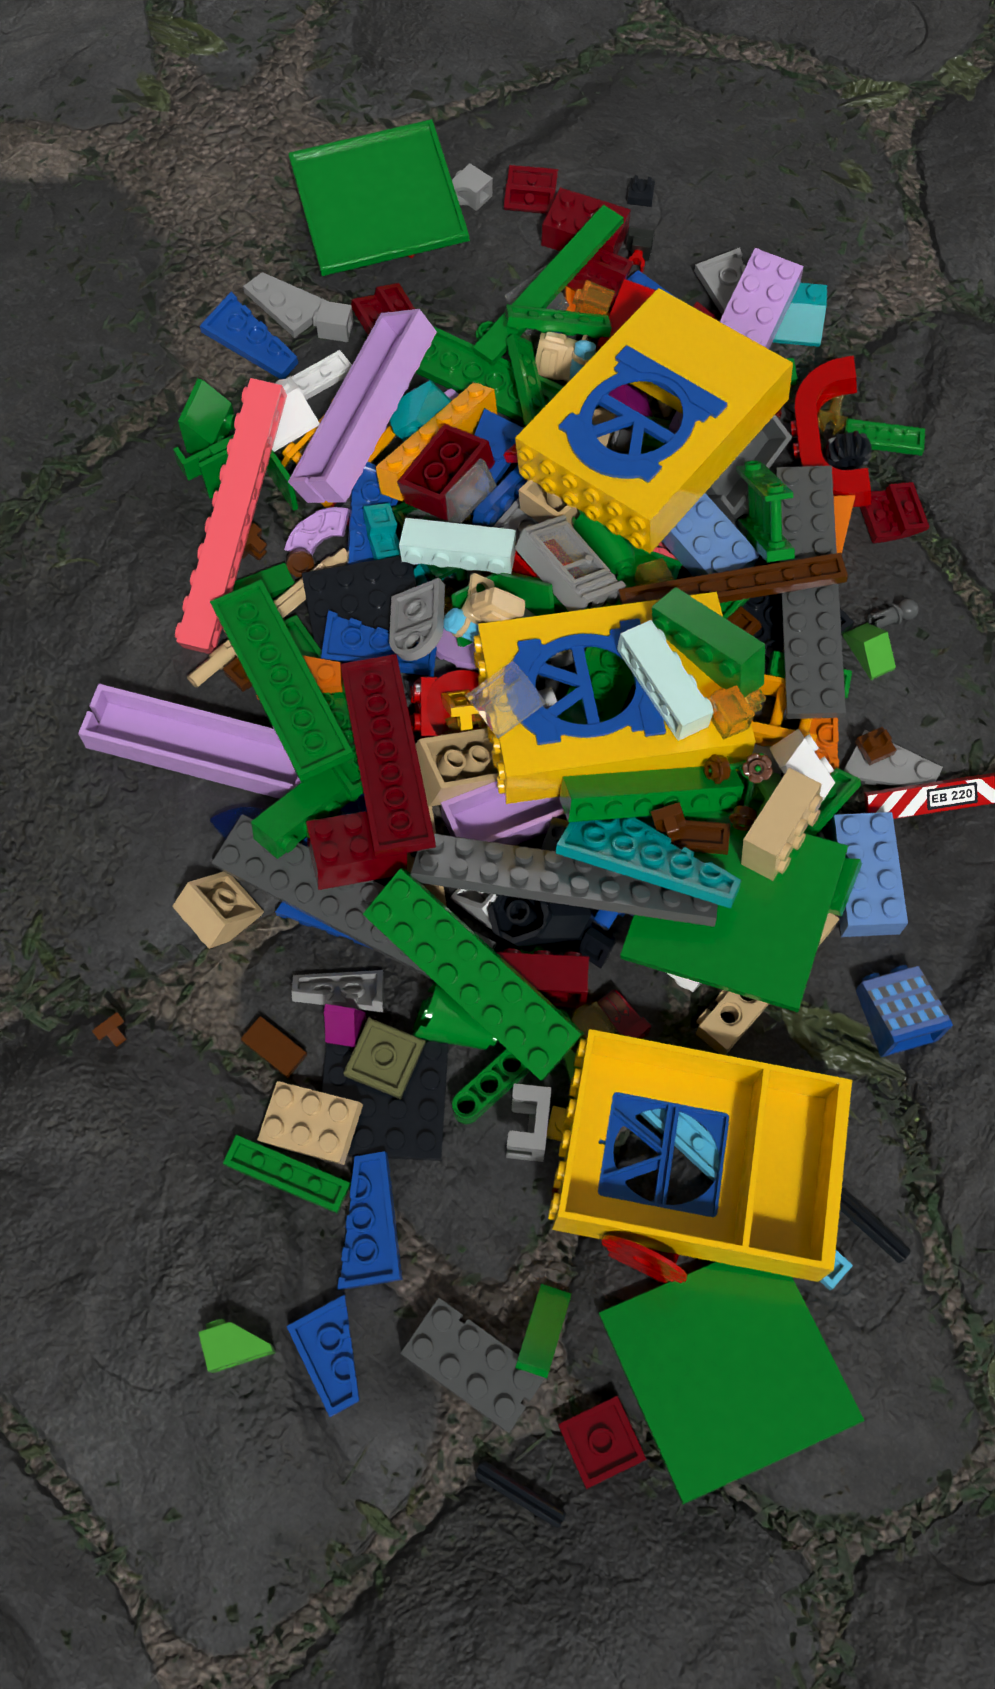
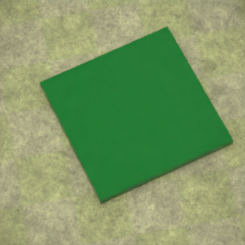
M432 119L288 153L322 276L470 241L467 226Z
M722 810L683 813L685 820L730 823L728 855L694 852L693 857L703 863L712 862L741 879L737 896L731 909L718 905L715 927L634 915L620 954V959L799 1012L849 845L806 834L801 847L798 850L793 848L790 853L791 861L783 874L778 872L772 881L741 864L743 839L748 831H740L733 827V823L729 819V815L732 813Z
M715 1262L687 1274L688 1277L685 1283H677L676 1281L666 1283L598 1314L682 1505L865 1421L799 1289L790 1276Z

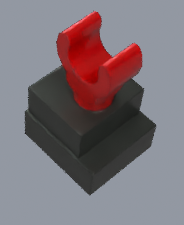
M630 227L627 250L631 251V257L628 260L633 261V265H639L640 271L643 273L645 261H649L652 252L654 231Z

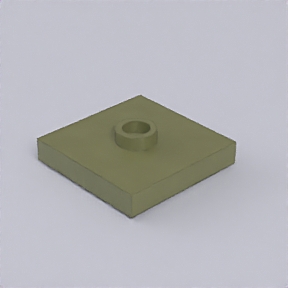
M368 1018L343 1074L348 1078L401 1099L425 1046V1040Z

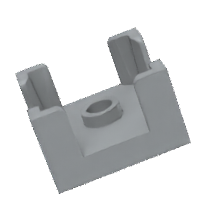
M514 1083L512 1112L529 1114L528 1132H508L506 1158L543 1162L551 1087Z

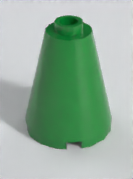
M579 510V517L575 519L573 516L572 526L575 531L604 562L611 573L620 576L629 573L636 562L633 545L630 541L621 535L613 534L606 526L598 521L590 520L584 512Z
M436 982L432 983L428 992L433 993V995L428 997L427 1000H423L413 1026L415 1032L412 1036L422 1040L486 1050L489 1045L494 1046L497 1039Z

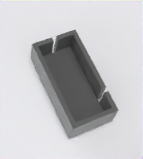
M776 415L772 417L705 492L725 516H734L748 498V483L736 472V466H743L747 461L757 460L770 468L791 440L792 436Z
M438 1298L400 1354L509 1434L526 1409V1406L521 1404L522 1400L524 1399L529 1403L545 1378L515 1368L519 1357L518 1354L471 1320L467 1319L465 1324L461 1322L463 1315Z

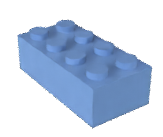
M706 493L702 495L662 540L664 545L693 577L754 567L760 555Z
M892 812L834 815L827 827L829 840L849 845L845 859H861L862 862L843 915L839 916L841 937L900 935L907 926L908 919Z

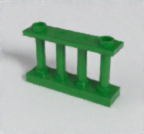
M752 460L745 462L743 466H736V472L748 483L749 515L746 518L738 519V530L767 563L795 559V548L782 535L781 505L782 499L793 498V491L761 461Z

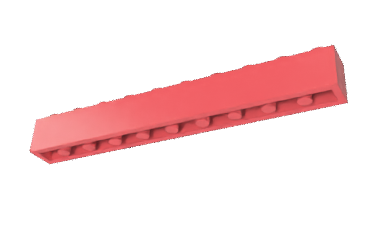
M250 378L248 387L245 386L241 398L243 403L240 413L236 414L234 421L235 434L227 445L228 459L226 465L223 464L220 470L221 484L219 491H215L212 499V506L214 507L212 516L206 520V537L204 543L200 544L197 553L199 562L197 569H194L191 573L190 585L192 587L189 596H186L183 601L182 622L177 624L175 630L176 642L183 648L211 654L217 649L222 626L210 601L233 591L287 398L282 385Z

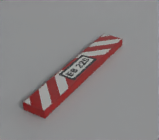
M995 773L864 792L865 813L892 812L893 819L994 804Z

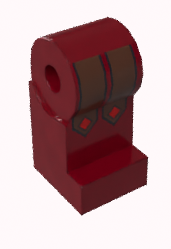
M615 989L611 990L594 1004L596 1011L614 1034L643 1039L649 1034L651 1025L644 1017L641 1018L628 1004L626 999Z

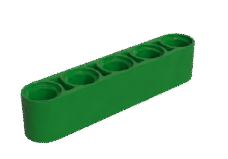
M558 1009L570 1020V1017L565 1011ZM506 1049L453 1098L452 1108L455 1119L462 1124L475 1122L513 1087L514 1083L517 1084L525 1077L530 1070ZM513 1060L520 1065L518 1071L511 1073L506 1071L503 1065L507 1061ZM485 1081H493L497 1084L498 1088L493 1093H486L481 1089V1085ZM463 1101H469L474 1104L475 1109L469 1114H464L458 1110V1106Z

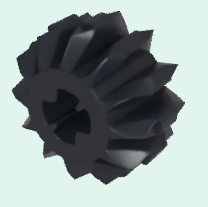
M846 431L844 434H836V437L828 439L825 450L828 464L840 470L860 469L861 466L869 463L872 453V447L867 435L864 433L859 434L858 431L853 433Z

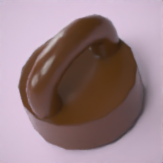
M294 549L287 556V568L296 577H302V573L309 572L314 568L313 557L306 549Z

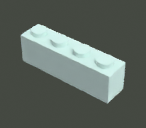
M405 518L399 543L401 560L410 564H428L442 568L448 566L463 568L468 571L481 570L495 574H511L516 553V530Z
M649 620L622 632L618 642V652L677 741L709 727L714 712L712 704L707 697H703L697 688L695 678L686 672L677 652L671 650L666 642L663 631L657 629L652 620Z

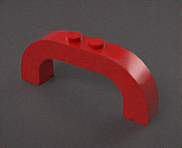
M854 356L837 358L818 366L806 376L799 386L795 397L796 420L791 421L792 437L798 436V443H793L794 457L795 459H800L801 467L831 466L825 461L821 451L818 413L828 400L841 395L857 393ZM832 467L833 496L855 495L853 507L871 505L868 468L840 470Z

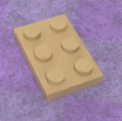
M277 1081L257 1141L344 1165L363 1104L358 1101Z

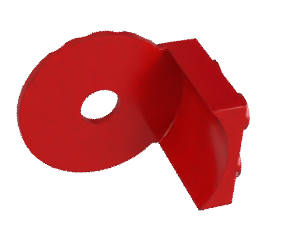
M456 670L448 672L439 678L420 677L414 681L413 686H410L409 700L410 703H414V713L410 715L412 731L415 732V738H428L487 728V725H489L488 717H484L482 704L484 697L483 692L480 693L479 673L469 670ZM470 690L480 704V713L472 714L473 729L460 730V727L457 725V717H451L442 705L441 693Z
M603 1236L601 1242L609 1251V1257L664 1284L668 1281L686 1282L687 1273L676 1265L679 1258L678 1254L652 1250L617 1236Z

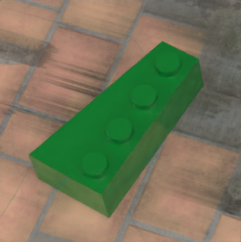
M677 587L652 606V622L656 628L661 629L666 639L739 704H742L764 685L765 644Z

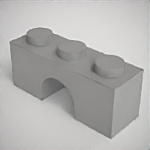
M470 163L463 170L458 171L452 179L460 205L470 206L477 211L492 197L493 178Z

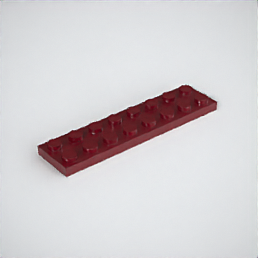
M397 654L340 664L375 857L381 858L435 848L436 842Z

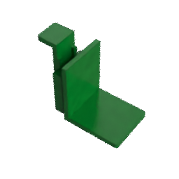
M234 434L188 458L184 457L178 447L173 448L177 464L188 481L202 475L206 492L210 499L213 498L216 490L219 491L221 484L220 470L223 464L226 465L228 459L227 445L229 440L233 439ZM272 450L266 471L291 509L295 511L298 509L294 488L288 483L291 476Z
M513 572L511 574L493 573L485 577L494 582V587L525 600V608L536 616L569 612L553 594L552 584L545 583L540 578ZM477 584V593L486 590L483 584ZM469 586L452 594L453 608L462 609L468 596ZM591 602L588 603L585 609H591ZM462 637L457 638V644L460 647L473 643Z

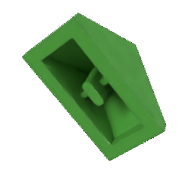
M866 623L843 634V638L870 680L895 670L896 665L888 631Z

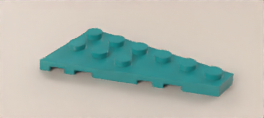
M635 817L569 822L556 846V854L730 909L740 889L741 879L712 862L703 863L693 857V851L686 847L682 850L671 844V838Z

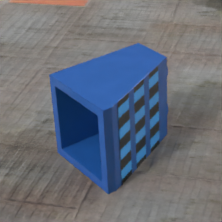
M907 965L892 969L890 971L891 974L880 976L879 973L868 975L862 978L863 982L856 989L881 1057L937 1042L953 1026L951 1019L919 966L908 969Z

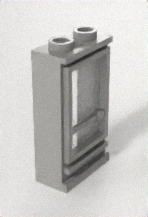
M565 515L553 519L548 518L544 522L528 525L521 530L520 538L515 546L516 551L543 582L552 584L553 594L568 611L584 610L590 602H592V608L602 607L605 600L611 606L616 604L619 599V589L625 588V583L615 578L610 569L567 522Z

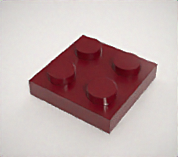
M618 1396L558 1424L585 1489L647 1460Z

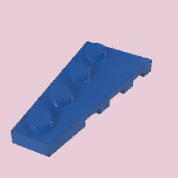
M370 462L366 463L363 473L358 478L351 493L347 565L374 560L367 535L363 507L390 503L391 508H393L398 502L397 499L381 494L376 471L377 465Z

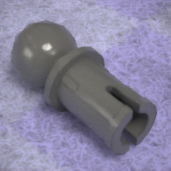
M911 598L903 599L899 602L898 606L892 603L887 609L869 614L867 620L869 624L875 622L874 626L878 628L890 624L898 625L901 624L902 619L911 620L915 618L918 614L919 606Z

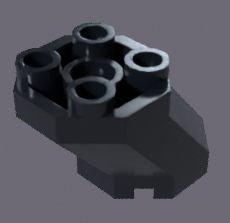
M496 894L498 897L494 904L491 903L488 908L493 933L516 946L557 945L558 947H563L581 941L588 929L592 927L591 923L594 920L592 908Z

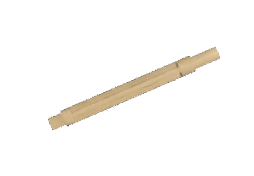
M341 548L331 557H326L311 571L344 566L347 563L346 549ZM303 578L273 601L282 619L306 600ZM227 639L209 654V658L186 676L194 687H199L219 669L222 670L237 658L229 640Z

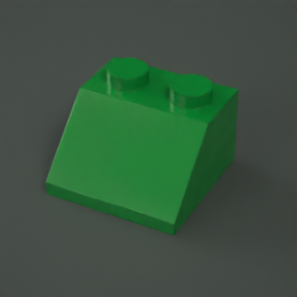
M197 379L178 420L186 451L190 454H196L227 438L230 430H234L236 415L234 414L232 403L202 379Z

